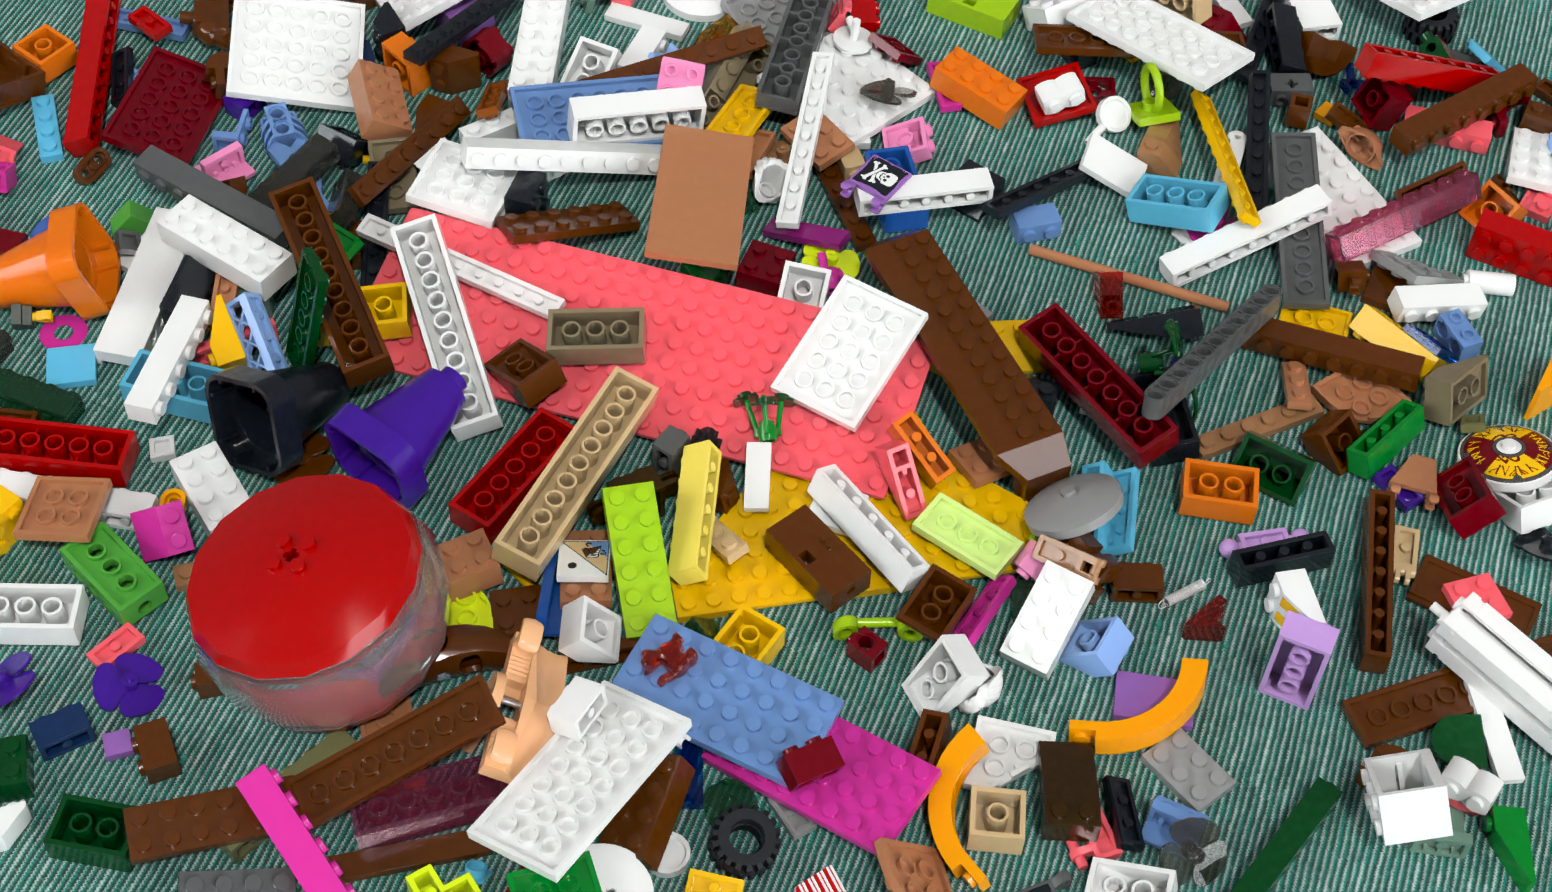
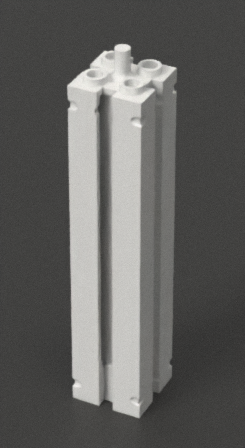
M1472 592L1466 599L1461 596L1452 606L1453 609L1450 612L1437 602H1434L1429 610L1438 616L1439 619L1436 622L1438 624L1427 634L1430 640L1425 645V648L1432 654L1435 653L1439 660L1500 709L1507 718L1552 755V657L1488 603H1484L1481 600L1482 598L1475 592Z

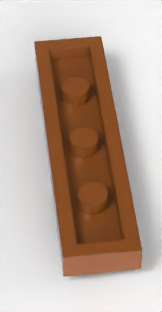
M508 79L487 84L475 111L478 119L485 118V120H490L498 116L508 94Z

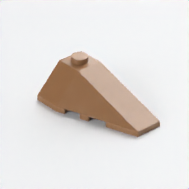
M1179 121L1150 125L1136 156L1137 159L1148 165L1146 173L1178 177L1182 167Z

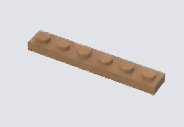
M1311 394L1313 400L1311 411L1287 409L1285 403L1198 435L1200 439L1199 460H1207L1239 448L1247 431L1252 430L1265 437H1269L1318 419L1324 415L1325 410L1314 395Z

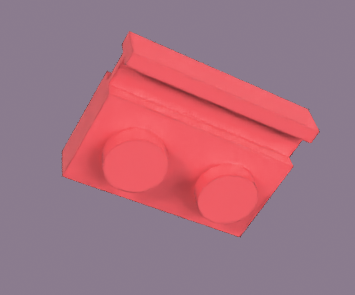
M852 0L836 1L833 5L827 30L834 33L835 30L846 24L847 11L849 13L852 11Z
M1528 188L1520 202V205L1529 212L1526 216L1547 224L1552 215V194Z

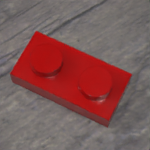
M145 5L127 15L132 25L156 42L173 32L170 23Z

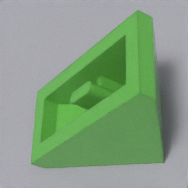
M128 200L110 219L112 237L114 238V233L117 229L135 231L140 234L145 233L154 210Z

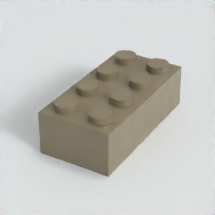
M644 307L548 309L546 353L556 358L559 365L646 363L647 320Z

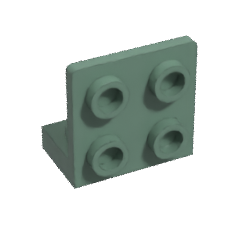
M1450 807L1453 836L1409 842V851L1465 859L1473 845V834L1465 833L1464 812Z

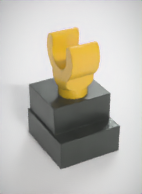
M11 304V325L15 330L35 329V321L53 323L52 310L35 312L32 305Z

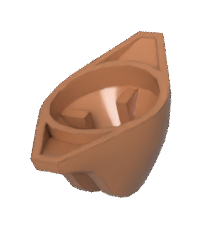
M1355 125L1353 128L1341 126L1338 129L1339 137L1353 160L1376 171L1383 166L1381 156L1383 144L1377 134L1359 125Z

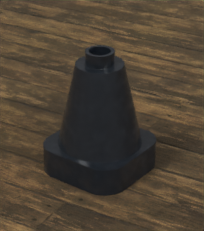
M330 362L268 371L243 365H234L211 375L205 383V394L214 441L218 444L229 464L233 467L268 477L277 476L302 462L304 457L303 441L348 402L349 392L351 391L339 366L336 367Z

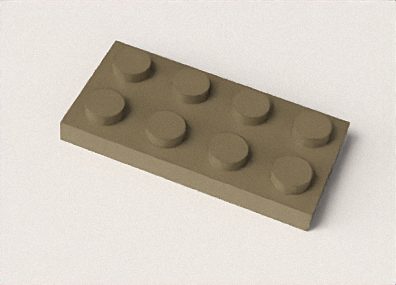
M407 137L368 140L369 160H382ZM414 164L390 184L389 214L408 213L411 208L421 209V206L405 201L406 193L417 177Z

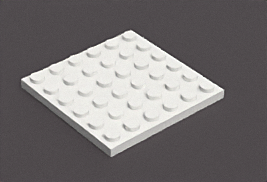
M234 0L226 97L274 103L285 102L290 105L355 113L347 77L357 60H363L366 4L337 0Z
M834 33L823 37L819 52H834L835 62L823 114L855 143V147L867 138H871L882 131V128L892 125L935 98V90L927 82L900 63L897 64L888 59L886 53H882L873 47L867 53L851 55L837 49L832 39ZM761 73V74H759V75L757 76V81H756V82H757L758 84H759V82H760V79H761V76H762L763 73Z

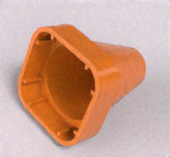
M79 202L53 209L49 214L48 229L0 255V309H11V304L21 303L22 305H32L33 308L73 307L84 320L109 315L120 289V256L117 253L114 241L86 204Z

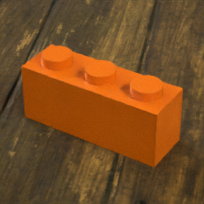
M912 410L892 423L887 429L894 440L899 439L909 442L915 467L931 489L956 471V468Z

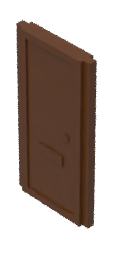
M1426 554L1406 600L1428 610L1434 602H1437L1450 612L1452 608L1441 591L1443 584L1476 575ZM1496 584L1513 612L1511 618L1507 620L1529 637L1542 604Z

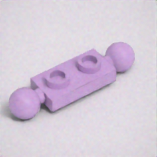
M1286 527L1240 533L1237 535L1236 541L1230 538L1224 539L1219 545V552L1223 557L1230 558L1232 550L1306 535L1309 532L1299 528L1289 535Z

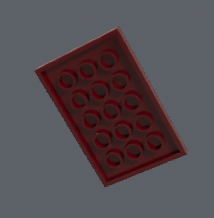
M154 46L103 130L101 141L141 155L150 145H153L190 165L224 106L223 99H215V91L210 89V82H204L206 65Z

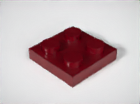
M871 32L868 40L874 43L873 47L882 53L886 52L888 59L897 64L901 62L907 66L911 64L920 66L923 60L922 57L895 37Z

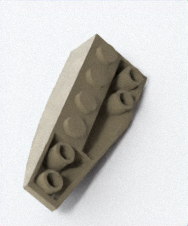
M746 21L734 26L729 34L746 30L753 26ZM766 37L767 48L711 65L702 86L707 105L703 130L708 127L740 84L754 86L757 83V76L763 73L773 46Z

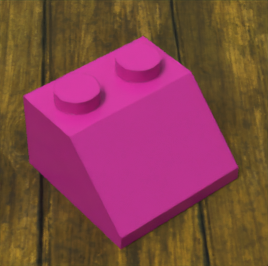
M181 499L130 513L144 562L195 549Z

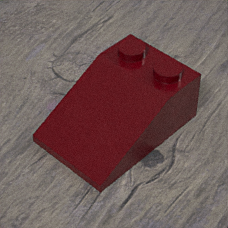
M1471 455L1437 475L1439 504L1449 523L1463 540L1507 514Z

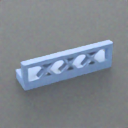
M244 292L226 303L225 306L246 355L247 366L259 370L265 368L267 371L288 368L260 294ZM239 304L242 307L241 318H238L234 311V307ZM245 325H248L251 330L249 339H246L243 334ZM254 346L259 350L257 361L252 357Z

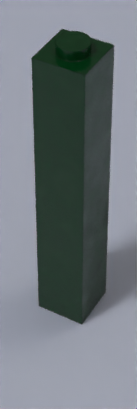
M1319 777L1231 892H1271L1336 807L1343 792L1337 789L1333 783Z

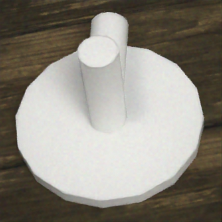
M848 16L846 18L847 25L839 27L833 34L834 45L837 49L851 55H861L869 52L874 43L868 40L871 33L860 27L861 19Z

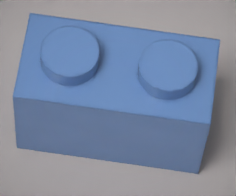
M1054 202L1028 206L1010 214L1009 227L1016 243L1021 244L1060 237L1063 221Z

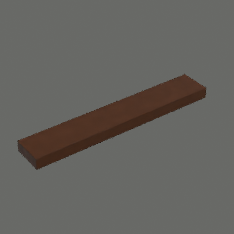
M467 830L327 857L330 861L335 859L344 872L340 877L344 883L417 870L430 863L433 867L493 855V850L469 839Z

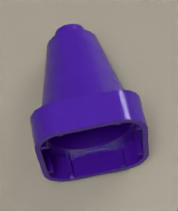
M448 366L444 367L441 371L430 368L364 410L354 404L345 403L324 424V430L336 461L350 477L386 489L409 511L428 491L429 487L424 471L466 402L463 391L466 389L467 384L464 378L456 370Z

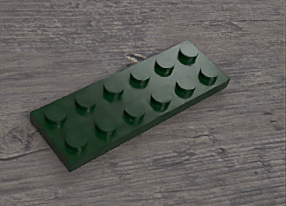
M304 247L301 252L286 346V355L292 367L313 364L315 357L318 356L317 342L321 338L320 325L324 321L323 308L327 304L326 290L330 286L329 275L324 273L321 259L319 256H316L312 247Z

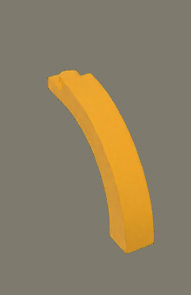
M1182 658L1179 677L1170 693L1155 707L1138 716L1108 722L1070 719L1069 742L1092 743L1095 745V754L1110 755L1137 751L1163 741L1179 730L1198 708L1206 688L1208 660Z
M968 723L951 740L936 767L941 769L942 775L929 792L928 814L934 841L948 869L956 880L963 876L971 888L977 886L981 892H984L991 886L990 882L963 849L956 829V806L963 783L975 765L990 752L983 738Z

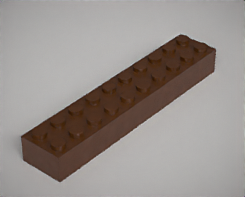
M313 176L269 192L268 195L298 267L302 248L312 247L316 256H319L321 259L324 273L329 275L330 286L326 290L327 304L323 308L324 321L322 324L349 389L394 372L395 368Z

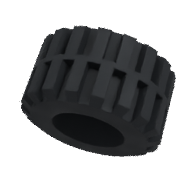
M1455 7L1422 21H1417L1405 14L1401 26L1402 34L1405 35L1407 40L1411 41L1410 43L1416 44L1418 47L1423 44L1420 36L1426 31H1431L1434 36L1438 35L1446 45L1450 44L1455 34L1460 14Z
M741 804L740 808L734 805L730 807L728 812L725 810L719 819L716 820L709 837L708 850L712 851L710 855L712 862L717 861L716 868L719 871L722 869L727 871L725 876L731 877L734 874L737 875V879L743 880L744 877H747L748 880H753L757 874L760 877L767 869H770L779 853L782 839H779L781 835L780 827L775 828L776 819L774 817L768 818L770 812L765 809L763 812L758 811L759 806L754 804L752 809L748 808V804ZM738 830L748 831L758 839L760 850L754 854L740 853L732 846L729 835Z

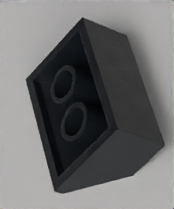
M190 255L184 256L159 305L164 326L181 295L209 300L211 306L215 274Z

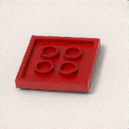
M1078 62L1016 79V83L1028 89L1024 104L1035 129L1096 112L1097 104ZM1075 72L1085 89L1086 100L1078 106L1065 107L1058 113L1045 115L1036 99L1035 86L1046 80H1055L1063 74Z

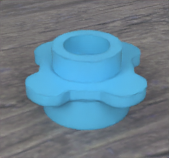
M470 860L466 862L465 871L460 872L459 877L470 872L476 884L479 885L485 883V879L492 875V871L487 869L488 865L485 862Z

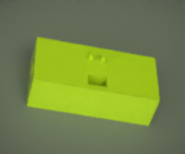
M928 0L926 12L1002 40L1019 15L1021 0Z

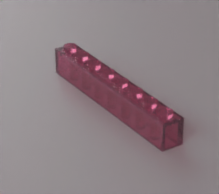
M1468 169L1457 170L1454 172L1455 174L1439 178L1438 182L1432 185L1422 186L1421 190L1417 192L1407 193L1399 200L1387 202L1386 206L1382 208L1372 209L1367 215L1355 217L1345 225L1335 226L1332 231L1325 233L1329 259L1345 263L1482 199L1479 174L1469 172Z

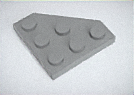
M1372 249L1369 256L1370 259L1377 262L1376 266L1391 270L1393 276L1406 279L1408 285L1464 283L1465 281L1450 271L1444 269L1440 271L1436 268L1428 267L1426 263L1411 258L1408 260L1390 251Z

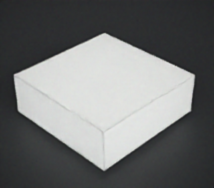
M174 435L149 439L152 463L177 458Z

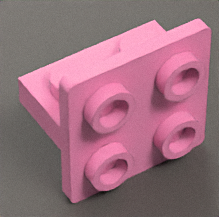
M663 56L657 90L687 86L702 87L706 65Z
M238 141L206 157L199 162V165L194 167L219 181L245 176L247 180L256 174L255 170L245 161L243 147Z

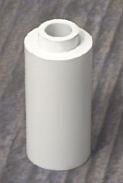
M1468 269L1466 274L1461 276L1465 280L1464 283H1479L1484 294L1512 297L1515 292V274Z

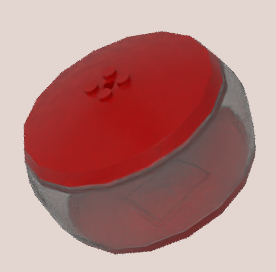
M342 474L296 477L254 494L220 520L196 554L186 591L188 621L196 658L202 671L239 710L254 718L297 733L344 731L389 712L422 684L442 652L451 607V584L436 536L429 527L386 489Z

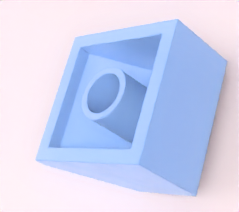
M1118 616L1080 620L1059 660L1092 677L1113 676L1128 652L1134 636Z

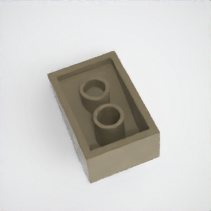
M1484 354L1444 365L1428 374L1423 382V387L1425 388V399L1423 401L1424 419L1451 426L1487 398L1489 355Z

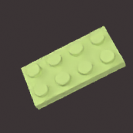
M941 492L918 516L911 527V530L994 581L1023 549L1024 545L1023 541Z

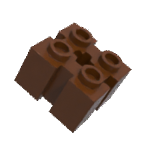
M1091 533L1070 538L1066 544L1107 560L1105 568L1101 569L1098 576L1101 578L1099 584L1095 585V591L1088 605H1094L1105 591L1101 585L1103 583H1112L1123 567L1111 554H1102L1100 552L1103 548L1102 544ZM1086 562L1083 571L1089 573L1092 564Z

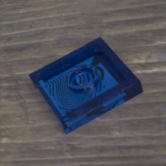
M1407 323L1402 329L1438 358L1450 364L1458 362V356L1427 332L1410 323Z

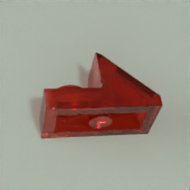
M1220 594L1185 623L1181 637L1185 640L1222 641L1226 628L1220 621L1225 616L1226 612L1224 609L1227 600Z

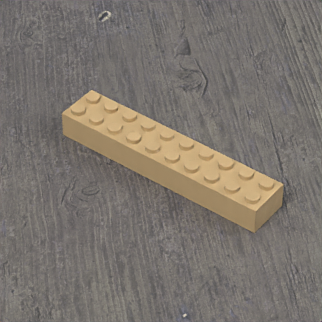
M618 366L614 368L495 539L491 555L492 559L535 582L538 580L655 406L659 391L658 387Z

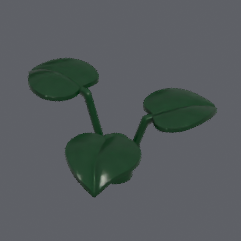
M1168 319L1163 325L1171 337L1169 348L1158 352L1138 354L1140 373L1154 371V376L1162 375L1166 372L1160 370V368L1164 367L1163 356L1174 353V359H1177L1178 351L1180 352V358L1184 356L1182 331L1178 320L1174 323L1173 319ZM1196 388L1191 391L1194 404L1193 421H1195L1198 413Z

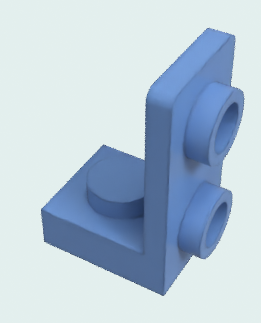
M243 109L235 132L213 130L211 138L215 152L235 141H238L242 147L247 146L248 133L253 129V118L250 117L249 109Z

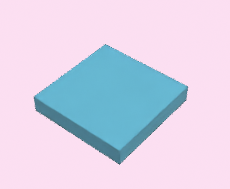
M96 343L48 348L46 352L47 390L97 385V359L93 351Z

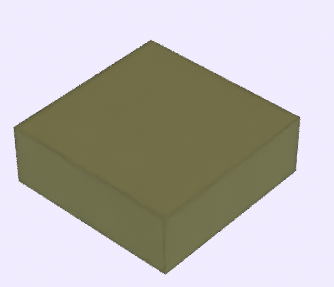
M1485 414L1462 416L1460 418L1461 433L1486 432Z

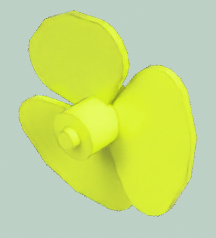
M810 245L804 246L803 254L805 257L802 258L801 264L819 267L817 253L826 252L828 266L840 268L844 275L846 274L852 278L858 275L860 260L856 252L844 250L839 253L840 251Z

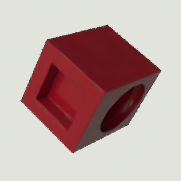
M863 626L858 632H853L847 639L846 656L870 674L887 658L889 643L866 626Z

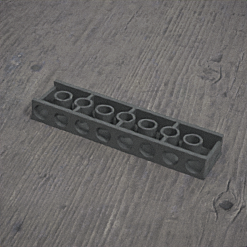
M834 0L788 1L757 88L756 107L795 116L798 115L812 53L819 52L832 14Z

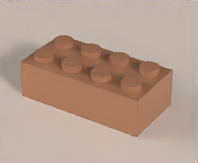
M358 59L347 78L361 139L378 140L410 136L413 129L398 69Z
M483 528L422 550L441 569L451 603L455 602L457 597L460 600L473 595L472 592L474 591L479 593L504 583L500 563L491 558L493 549ZM417 579L415 588L403 608L426 592Z

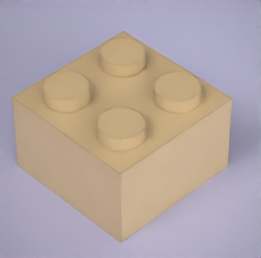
M972 785L968 801L966 850L1021 855L1025 842L1027 791Z

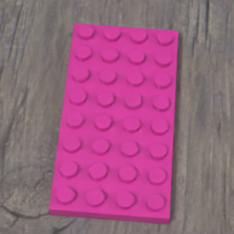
M837 717L827 737L832 736L845 766L837 773L799 788L796 792H789L788 788L708 750H705L701 755L702 762L875 856H877V852L873 842L880 837L896 840L942 775L941 769L840 717Z

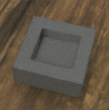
M117 229L114 233L117 253L135 255L141 242L140 233Z

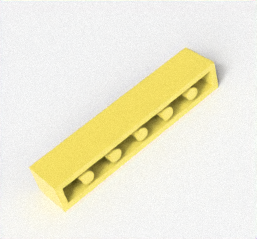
M710 440L686 445L683 448L668 563L669 575L680 586L708 580L722 452Z

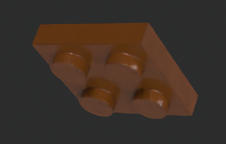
M540 584L489 591L493 628L513 637L516 631L520 632L524 618L536 619L541 592Z

